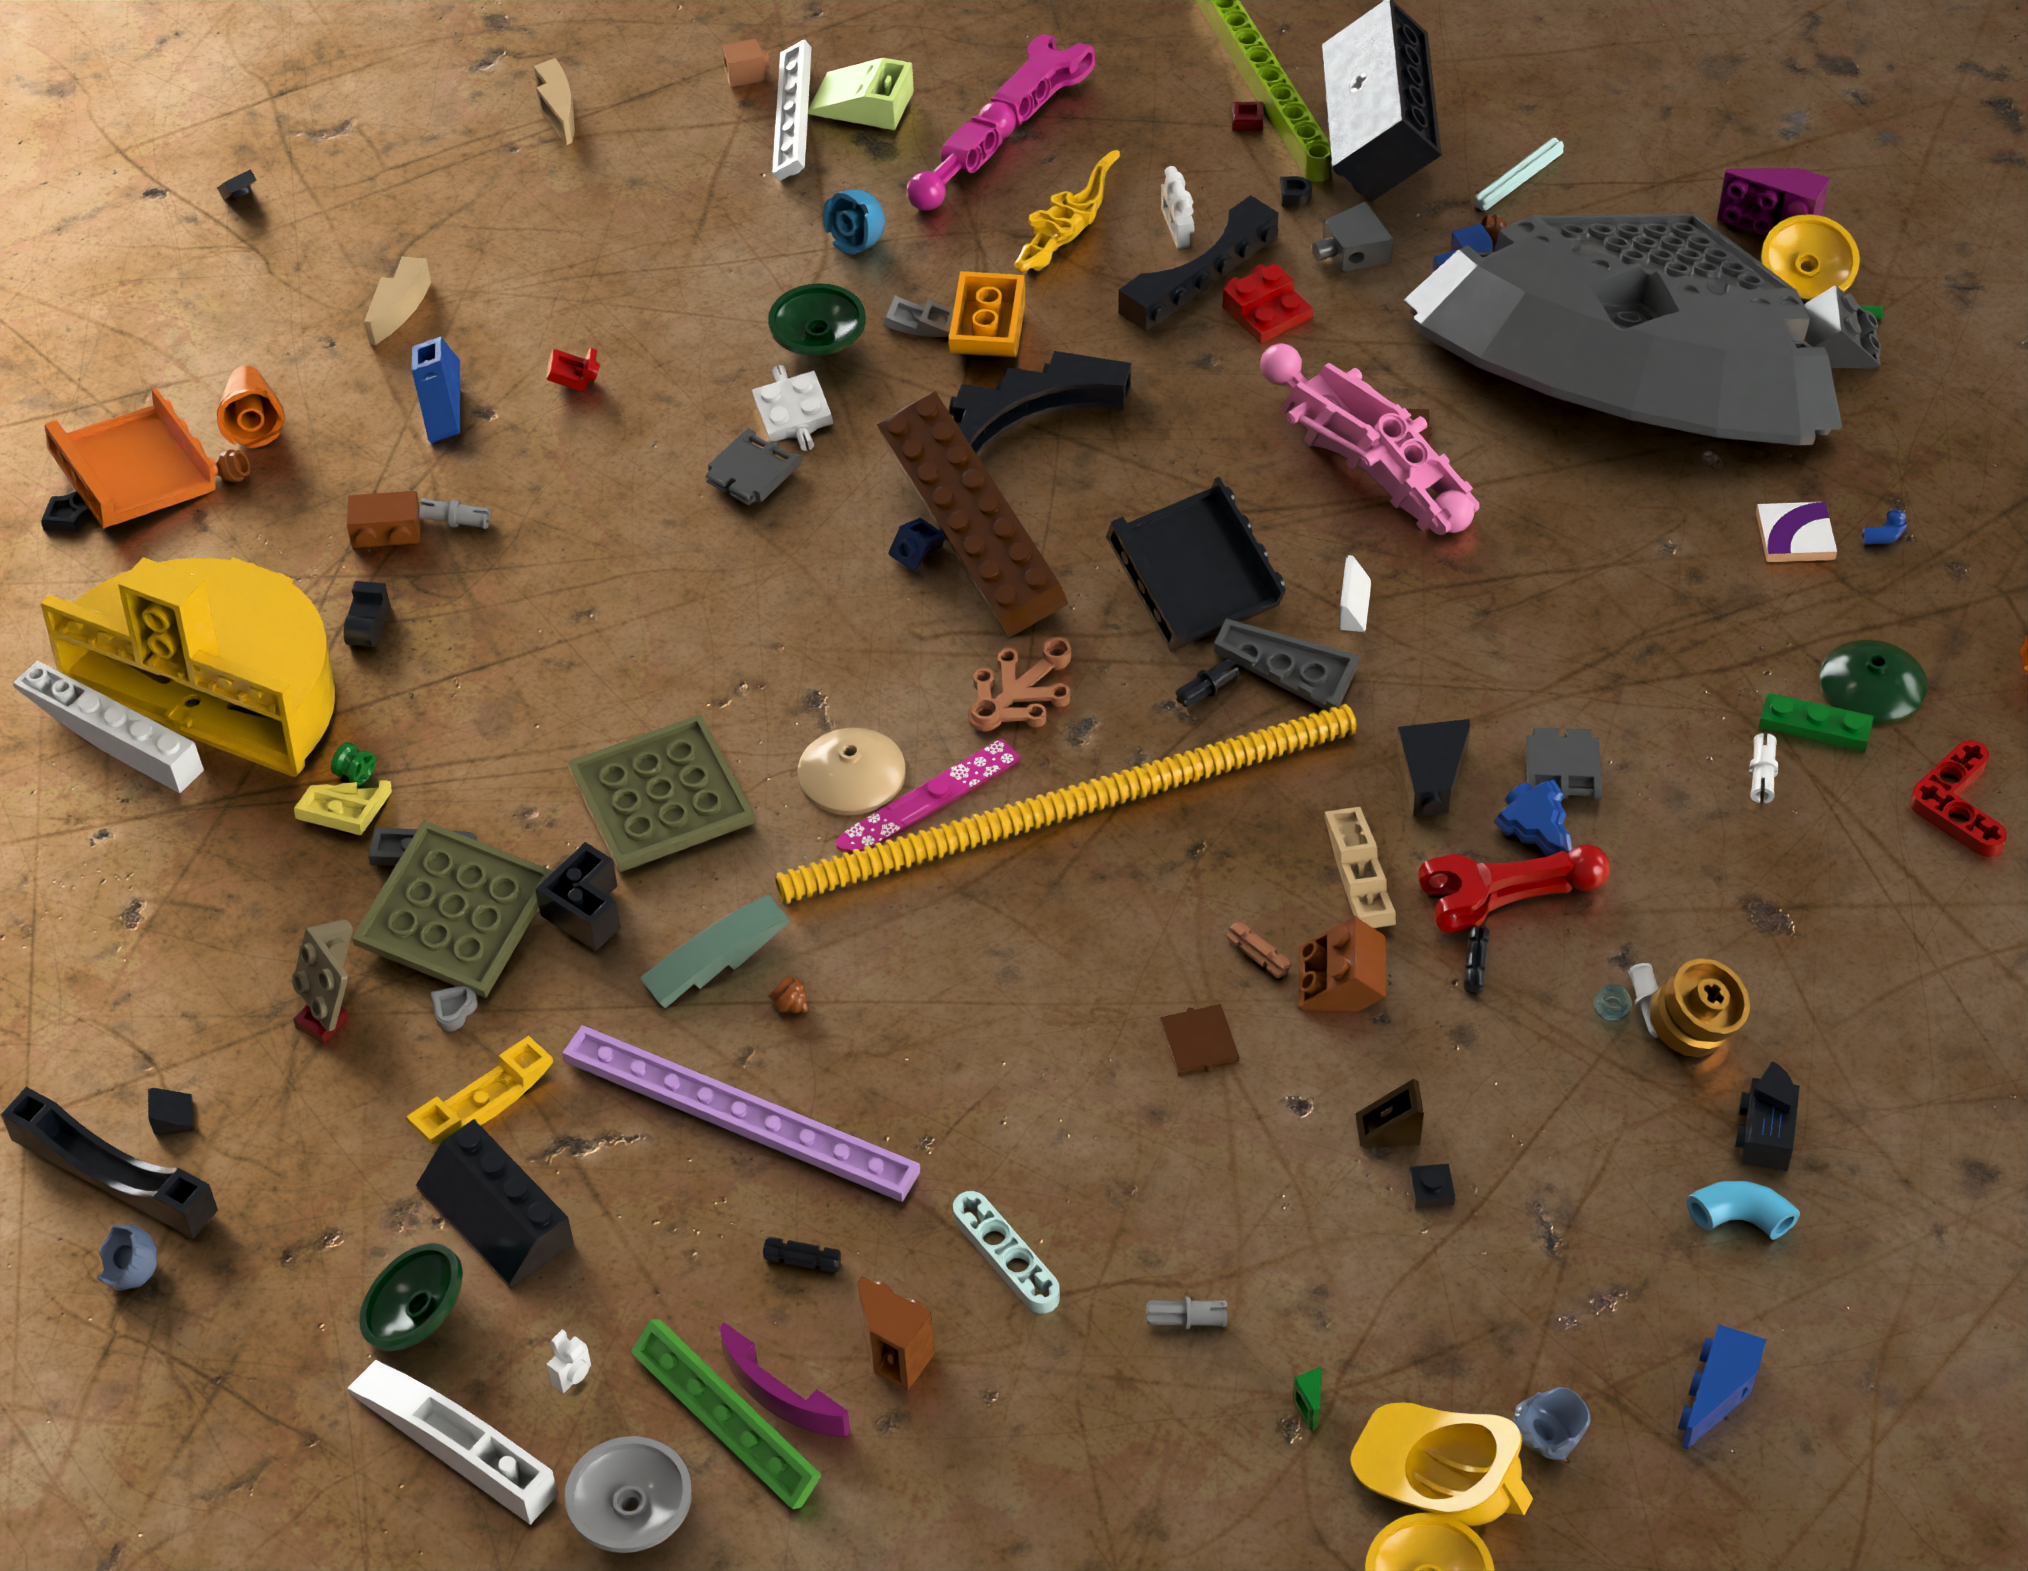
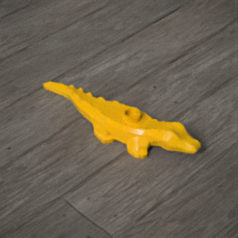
M1119 150L1109 152L1097 163L1091 173L1087 187L1074 196L1073 193L1068 191L1052 195L1050 198L1052 207L1048 211L1039 210L1029 215L1028 223L1034 227L1036 236L1031 243L1023 246L1019 257L1014 263L1017 271L1026 273L1029 269L1041 271L1049 265L1053 251H1056L1061 245L1070 243L1085 227L1093 222L1097 209L1103 200L1106 173L1109 167L1120 157Z

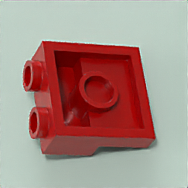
M1276 263L1267 267L1263 264L1258 265L1249 276L1241 280L1234 277L1223 288L1222 308L1260 344L1313 318V308L1294 291V280Z

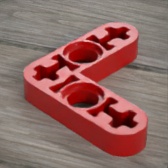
M1967 740L1958 744L1915 785L1910 799V806L1916 814L1977 854L1985 857H1994L1999 855L2004 849L2007 839L2005 827L1959 797L1984 772L1989 759V751L1983 743ZM1965 758L1970 759L1966 763V767L1963 766ZM1942 774H1952L1959 779V782L1947 783L1940 776ZM1961 814L1967 818L1968 822L1962 824L1955 823L1949 818V815Z

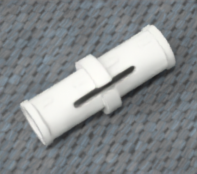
M1764 733L1756 735L1753 739L1754 759L1750 761L1749 773L1753 777L1750 796L1757 803H1760L1761 791H1764V803L1771 802L1775 795L1774 777L1778 774V762L1775 760L1777 739L1768 733L1767 745H1763Z

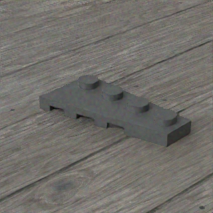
M1230 619L1225 620L1214 642V653L1224 658L1232 659L1243 668L1327 711L1332 707L1339 709L1359 664V655Z

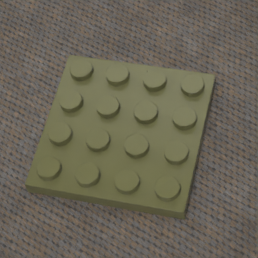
M701 714L567 761L569 772L619 873L755 823L754 813Z
M423 820L352 937L353 943L357 947L454 986L468 987L474 990L477 995L487 998L539 908L535 888L553 870Z

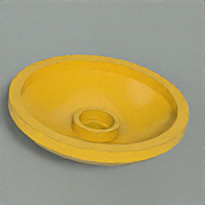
M1806 214L1787 218L1772 228L1762 247L1761 263L1796 289L1802 302H1809L1835 285L1845 292L1852 285L1858 273L1860 256L1853 237L1844 227L1829 218ZM1807 267L1811 272L1804 271L1801 268Z
M1436 1513L1411 1514L1388 1524L1371 1543L1365 1563V1571H1495L1491 1554L1484 1541L1475 1531L1457 1519L1448 1518Z

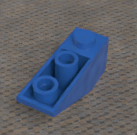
M440 336L412 347V374L430 443L460 433V360Z
M1719 1324L1714 1340L1705 1338L1699 1361L1706 1363L1703 1373L1697 1371L1694 1373L1688 1395L1696 1398L1693 1407L1684 1406L1678 1425L1679 1430L1685 1431L1682 1448L1688 1449L1751 1395L1767 1339Z

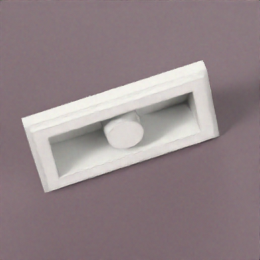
M1348 555L1345 562L1339 627L1340 630L1364 632L1367 624L1371 580L1355 557Z

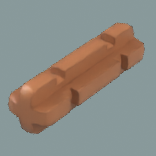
M1242 922L1234 923L1227 933V939L1237 947L1241 945L1240 949L1262 967L1267 965L1266 970L1276 978L1284 977L1292 965L1291 961L1282 953L1277 955V949L1256 933L1252 935V930Z

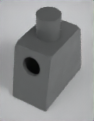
M1366 202L1326 219L1323 223V239L1311 244L1312 254L1316 261L1331 257L1339 269L1345 272L1389 264L1392 260L1393 238Z

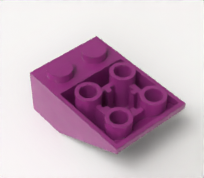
M1801 168L1726 169L1717 220L1767 236L1773 227L1787 218L1806 214L1822 216L1830 178Z

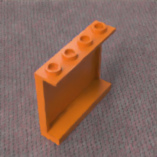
M157 388L152 389V406L69 433L64 431L57 420L44 424L48 451L103 529L216 491L215 476L218 475V469L214 459L206 456L199 439L191 436L185 420L177 417L171 401L164 399Z

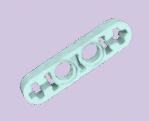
M966 1191L959 1194L953 1202V1216L957 1227L1028 1309L1039 1314L1053 1311L1060 1301L1059 1283L1055 1276L985 1196L975 1191ZM968 1207L972 1211L978 1209V1219L981 1223L977 1224V1219L971 1212L964 1214V1208ZM992 1231L1000 1232L1005 1236L1004 1241L998 1245L987 1244L983 1238ZM1020 1258L1028 1262L1029 1266L1025 1271L1013 1272L1007 1268V1264L1013 1259ZM1034 1277L1035 1285L1040 1291L1045 1292L1049 1290L1048 1297H1044L1042 1294L1035 1296L1034 1284L1031 1282Z

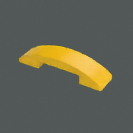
M528 1035L498 1055L499 1066L444 1102L436 1096L406 1116V1120L430 1144L441 1143L473 1119L481 1126L527 1092L552 1065L553 1057Z

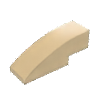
M556 58L534 66L540 112L566 145L573 142L575 131L572 98L564 70Z
M402 256L394 278L381 277L364 320L369 345H377L390 336L417 309L431 284L427 259Z

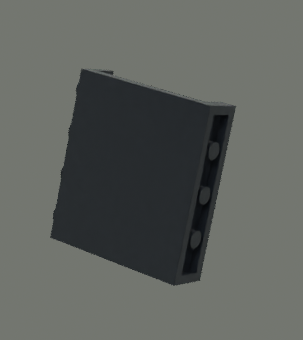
M1220 477L1214 479L1210 489L1127 523L1124 517L1111 521L1106 535L1109 544L1171 652L1219 632L1226 619L1242 622L1279 606L1286 592L1282 576L1273 570L1268 561L1267 550L1263 544L1258 543L1255 539L1249 519L1245 515H1241L1235 504V496L1228 486L1225 487Z

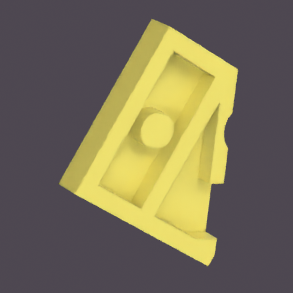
M381 780L379 781L378 788L357 789V782L342 783L336 786L328 784L310 785L294 807L295 819L362 835L392 793L391 781Z

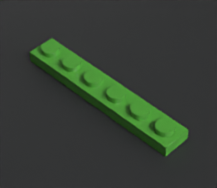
M660 1319L649 1320L631 1353L791 1509L802 1508L822 1474Z

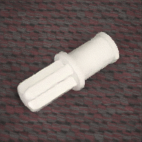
M1640 963L1634 965L1628 971L1637 996L1635 1004L1637 1008L1642 1010L1649 1033L1655 1038H1659L1650 1021L1649 1013L1652 995L1659 988L1654 977L1652 965Z

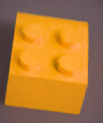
M960 271L949 333V351L951 354L1017 357L1025 309V275Z

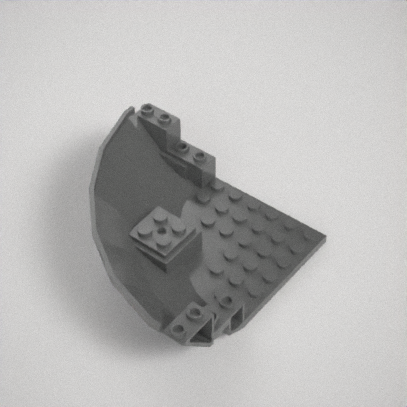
M1697 214L1530 215L1499 230L1495 252H1476L1469 245L1458 249L1404 299V302L1411 308L1410 313L1414 315L1411 327L1422 336L1481 369L1546 395L1629 420L1712 437L1790 445H1813L1815 433L1829 435L1831 430L1842 429L1829 356L1825 347H1812L1804 341L1810 317L1797 290Z

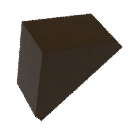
M1412 1079L1355 1113L1361 1147L1366 1149L1420 1145L1424 1112L1419 1081Z

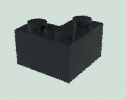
M586 842L535 888L540 915L594 951H597L621 928L616 900L608 896L617 887L613 859Z

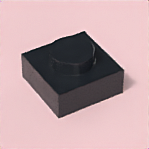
M250 169L222 183L217 189L223 199L230 195L234 199H238L251 192L249 186L257 180Z
M1449 1163L1409 1168V1180L1415 1209L1454 1205L1455 1193Z

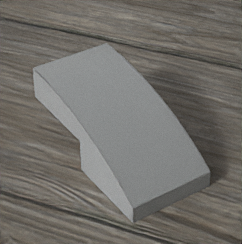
M894 296L883 326L900 332L926 337H948L954 309L929 299L925 307Z

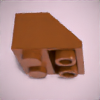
M1356 916L1299 946V1008L1302 1010L1359 1012L1386 998V936Z
M861 1276L857 1282L861 1320L873 1371L875 1374L909 1391L934 1356L931 1312L921 1302L915 1299L907 1300L894 1293L885 1283L880 1281L873 1282Z

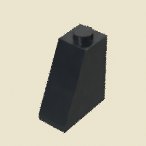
M1469 719L1398 727L1396 752L1413 816L1436 815L1449 812L1468 749L1471 725Z

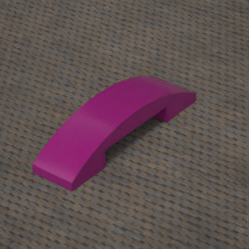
M723 1322L719 1327L726 1361L738 1382L759 1404L779 1418L808 1431L836 1437H846L850 1433L849 1416L846 1409L818 1389L806 1400L759 1367L755 1344Z

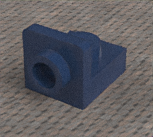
M918 518L899 527L888 553L892 558L910 570L915 571L919 569L926 553L943 546L945 537L940 530L922 518Z

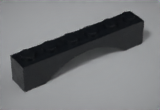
M1248 196L1229 210L1228 222L1223 234L1215 245L1203 255L1173 269L1141 273L1118 290V313L1146 332L1155 325L1162 323L1174 311L1184 307L1196 295L1206 291L1218 279L1228 275L1240 263L1250 259L1254 253L1265 245L1272 243L1278 237L1279 213L1255 197Z
M25 1087L0 1114L13 1142L193 1239L218 1211L208 1183L180 1168L156 1166L122 1152L89 1131L56 1102L28 1087Z

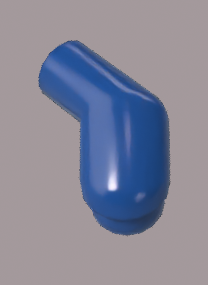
M1891 510L1887 513V522L1882 527L1862 528L1861 538L1863 545L1895 542L1907 528V522H1905L1906 514L1901 510Z

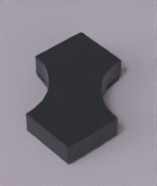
M75 491L64 496H52L42 517L41 524L43 530L76 533L79 526L94 515L79 493Z

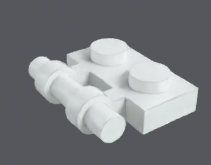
M1169 166L1165 169V184L1161 185V210L1177 249L1190 248V234H1194V222L1191 216L1194 212L1192 208L1193 199L1191 194L1184 188L1186 183L1183 175L1177 171L1176 167Z

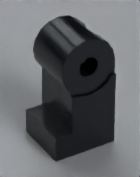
M355 581L352 589L353 600L348 612L349 615L344 623V642L346 645L375 647L391 607L386 584Z

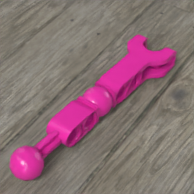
M1046 34L1037 36L1027 46L1029 60L997 91L991 102L982 107L978 116H973L971 121L964 123L945 142L941 151L942 164L934 172L921 171L911 177L907 184V197L911 205L921 211H931L940 206L945 198V184L959 170L969 173L977 171L995 153L998 146L1002 144V140L1011 135L1015 126L1019 127L1022 121L1029 119L1058 89L1077 84L1086 78L1095 66L1093 46L1077 43L1069 49L1059 51L1057 50L1054 36Z

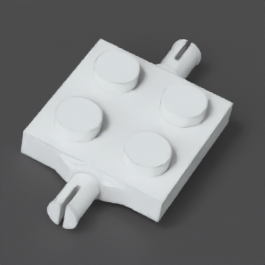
M779 365L781 375L777 366L772 369V374L776 382L752 389L753 397L769 441L776 442L786 438H797L801 450L807 451L805 441L809 450L814 447V442L810 433L818 428L834 424L816 373L811 371L788 378L783 365Z

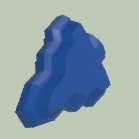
M1554 780L1545 781L1534 788L1529 783H1523L1508 793L1505 798L1508 806L1494 820L1495 825L1506 836L1515 835L1523 844H1536L1546 856L1563 850L1568 853L1572 849L1570 834L1563 826L1566 812L1560 802L1564 796Z

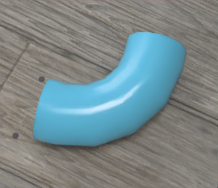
M1720 1181L1697 1190L1686 1199L1687 1209L1691 1217L1702 1229L1707 1231L1729 1220H1744L1759 1227L1773 1240L1787 1233L1800 1216V1211L1771 1188L1748 1181Z

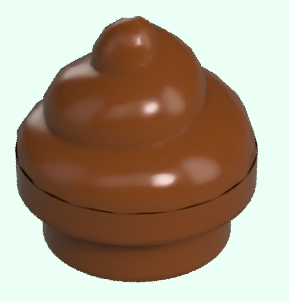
M1485 215L1480 223L1491 237L1493 246H1495L1499 230L1507 227V224L1498 215Z
M226 450L220 454L216 462L217 476L226 481L240 482L250 472L249 460L245 453L240 450Z
M790 975L786 976L768 996L774 1002L773 1007L780 1012L791 1011L792 1013H799L801 1011L806 1012L808 1009L807 1002L805 1001L806 991L803 989L804 983L799 978L795 981Z

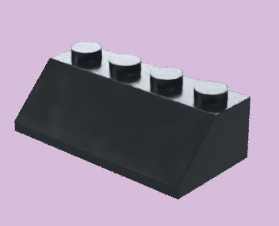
M475 1119L441 1142L416 1184L419 1192L510 1289L574 1243L568 1216Z

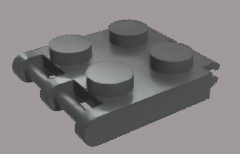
M748 428L708 464L709 472L706 475V478H708L706 482L723 492L732 491L730 492L731 496L747 505L752 504L754 501L762 502L801 465L802 456L797 453L789 454L780 449L778 443L774 441L767 442L757 437L756 432ZM753 441L754 443L762 446L763 448L761 449L758 446L752 444L751 442ZM775 454L785 458L786 461L776 457Z
M1533 728L1532 736L1527 735L1525 744L1527 783L1534 788L1545 781L1554 780L1564 796L1563 799H1568L1569 795L1593 796V800H1601L1599 738H1592V730L1566 729L1565 737H1560L1559 728Z

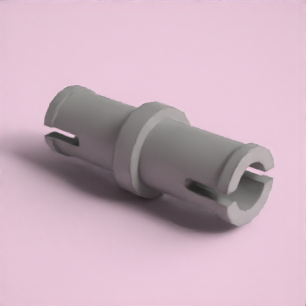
M427 498L421 499L419 506L420 519L448 522V525L452 527L462 524L487 529L489 526L486 522H490V507L461 504L460 500H452L450 503Z

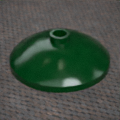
M822 283L803 285L787 291L774 302L768 314L769 331L773 339L783 348L804 356H825L847 348L860 337L866 324L864 306L855 294L845 288Z
M1857 640L1836 647L1825 657L1819 672L1820 691L1831 707L1874 716L1872 725L1893 724L1909 718L1920 709L1927 693V678L1920 663L1900 647L1878 640Z
M428 1243L414 1247L394 1259L375 1279L363 1301L359 1323L365 1340L378 1350L397 1351L414 1346L435 1332L453 1310L461 1291L463 1270L459 1257L443 1244Z

